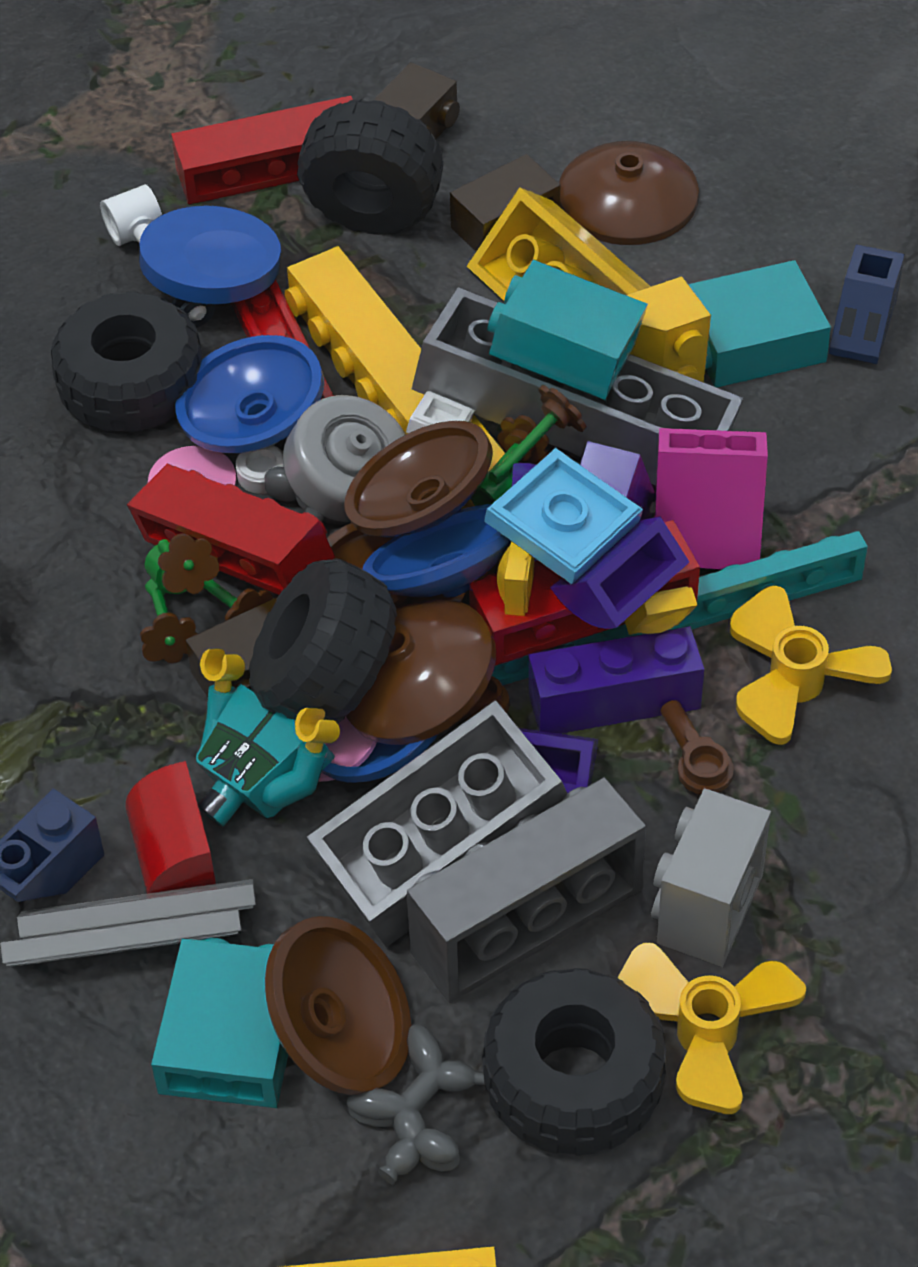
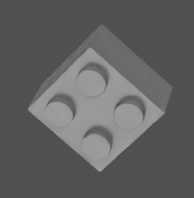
M706 788L703 789L695 809L685 807L675 832V840L679 841L673 855L667 852L662 855L654 876L653 885L660 888L651 912V917L658 920L657 944L721 967L724 966L763 876L771 817L770 810Z

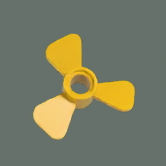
M769 586L739 607L731 617V636L771 658L770 673L738 691L736 697L737 713L742 720L774 744L783 745L790 741L797 703L806 702L817 697L823 689L825 675L871 684H882L891 678L892 667L886 650L876 646H864L828 653L827 640L820 632L807 626H795L788 595L780 586Z
M654 943L638 945L631 952L618 976V979L623 980L626 985L636 992L638 991L649 1002V1006L655 1015L659 1017V1020L678 1022L677 1036L680 1044L687 1051L676 1077V1090L679 1096L692 1106L723 1114L738 1112L743 1099L741 1087L728 1055L737 1039L739 1017L796 1006L804 1000L806 994L805 983L785 964L777 961L761 963L736 986H733L729 981L721 977L710 975L697 977L688 982L661 948ZM708 1013L716 1015L720 1019L706 1021L699 1018L698 1015Z

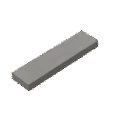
M253 879L27 910L19 914L17 922L19 937L30 939L249 909L256 905Z
M232 910L1 942L0 944L3 964L15 967L180 944L182 938L202 940L211 937L240 935L239 932H242L240 911Z

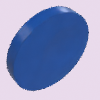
M193 206L177 209L153 220L145 228L140 238L139 264L143 275L160 291L188 302L226 304L249 299L270 287L280 270L281 246L275 232L255 216L232 208Z

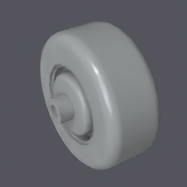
M336 395L321 399L303 412L287 437L283 451L286 477L295 494L309 508L318 511L329 519L351 522L346 515L344 502L352 480L373 456L406 434L391 414L367 399L349 395Z

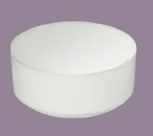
M272 445L261 450L240 453L236 459V472L239 484L249 492L266 494L264 476L271 468L277 466L284 467L283 451Z

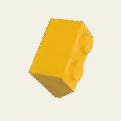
M681 276L626 295L648 304L636 343L630 354L704 383L711 314Z

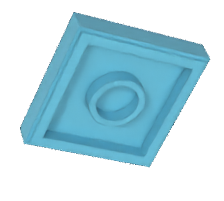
M555 448L487 508L484 522L566 581L573 584L640 521L643 509Z

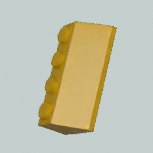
M519 187L467 265L477 277L503 300L514 275L523 277L533 260L624 295L651 287L556 203Z

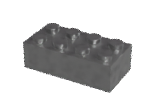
M495 700L308 835L307 838L326 867L387 948L409 932L406 890L411 888L421 876L430 871H440L462 859L473 846L482 842L490 843L511 831L524 817L531 814L539 815L561 802L567 795L561 779Z
M605 777L588 787L573 789L560 803L539 815L531 814L524 817L511 831L490 843L482 842L473 846L462 859L440 871L434 870L424 874L411 888L406 890L411 954L450 1004L640 892L643 882L646 825Z

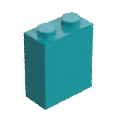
M533 260L523 277L514 275L506 292L504 303L498 302L492 312L487 331L494 333L489 354L605 400L636 343L648 304Z
M795 260L688 284L711 314L705 369L714 387L717 388L827 362L831 326Z
M213 937L202 940L182 938L151 1063L158 1094L269 1108L278 1107L288 1054L274 1031L266 1003V965L274 944L254 947L230 944L225 940Z

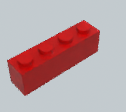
M352 96L171 133L176 170L188 205L299 181L297 163L310 124L323 110L339 103H347L353 100Z
M167 463L127 504L145 541L158 545L160 540L167 539L170 542L174 536L182 533L189 535L194 541L200 538L206 539L212 546L210 555L218 560L219 571L278 595L289 585L292 578L299 571L307 568V565L312 562L333 560L335 558L326 538V528L314 515L307 512L301 514L281 506L270 498L261 499L245 493L233 484L224 485L213 481L195 470L187 471Z
M674 520L664 522L688 558L689 563L657 592L686 586L688 588L692 587L697 601L700 566ZM540 561L534 562V578L528 612H525L524 616L505 614V604L500 596L497 584V573L469 583L470 607L483 617L494 636L496 644L495 666L609 629L590 625L573 614L550 588L562 577Z

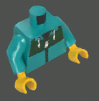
M223 649L206 650L200 660L201 672L209 681H215V685L210 686L208 690L206 722L201 747L196 754V763L215 784L198 804V808L221 827L225 826L242 803H245L265 818L273 817L282 808L315 792L321 771L335 757L324 743H333L340 736L339 725L334 720H323L325 711L318 708H304L298 713L296 719H289L278 712L272 713L262 707L255 693L244 685L240 684L237 689L231 686L232 681L239 679L245 671V662L239 655H225Z

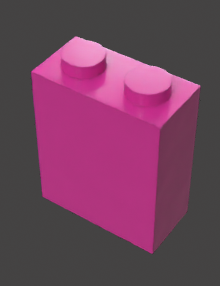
M659 428L654 518L661 516L664 522L674 520L700 568L718 569L720 571L730 565H742L760 560L768 459L766 432Z

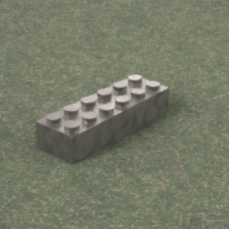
M461 288L456 289L424 339L412 384V390L424 395L427 391H431L475 410L474 414L484 420L493 421L501 424L502 420L506 417H511L515 420L518 416L525 415L538 425L545 417L541 410L543 403L540 397L542 395L539 393L538 388L541 385H545L549 389L555 388L568 399L571 405L582 414L581 419L587 428L583 432H579L572 426H566L562 429L554 424L546 433L550 441L549 444L572 452L581 458L588 441L640 454L653 485H656L659 428L731 431L743 400L742 397L631 354L627 358L605 400L489 354L494 333L487 331V327L497 302Z

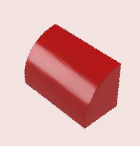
M186 761L162 767L146 775L130 790L125 806L147 894L216 884L211 852Z

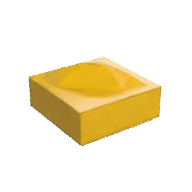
M512 541L499 563L497 584L500 596L505 604V614L524 616L525 612H528L533 584L534 557Z
M686 586L656 592L625 620L628 634L661 633L679 625L697 606L692 587L688 588Z

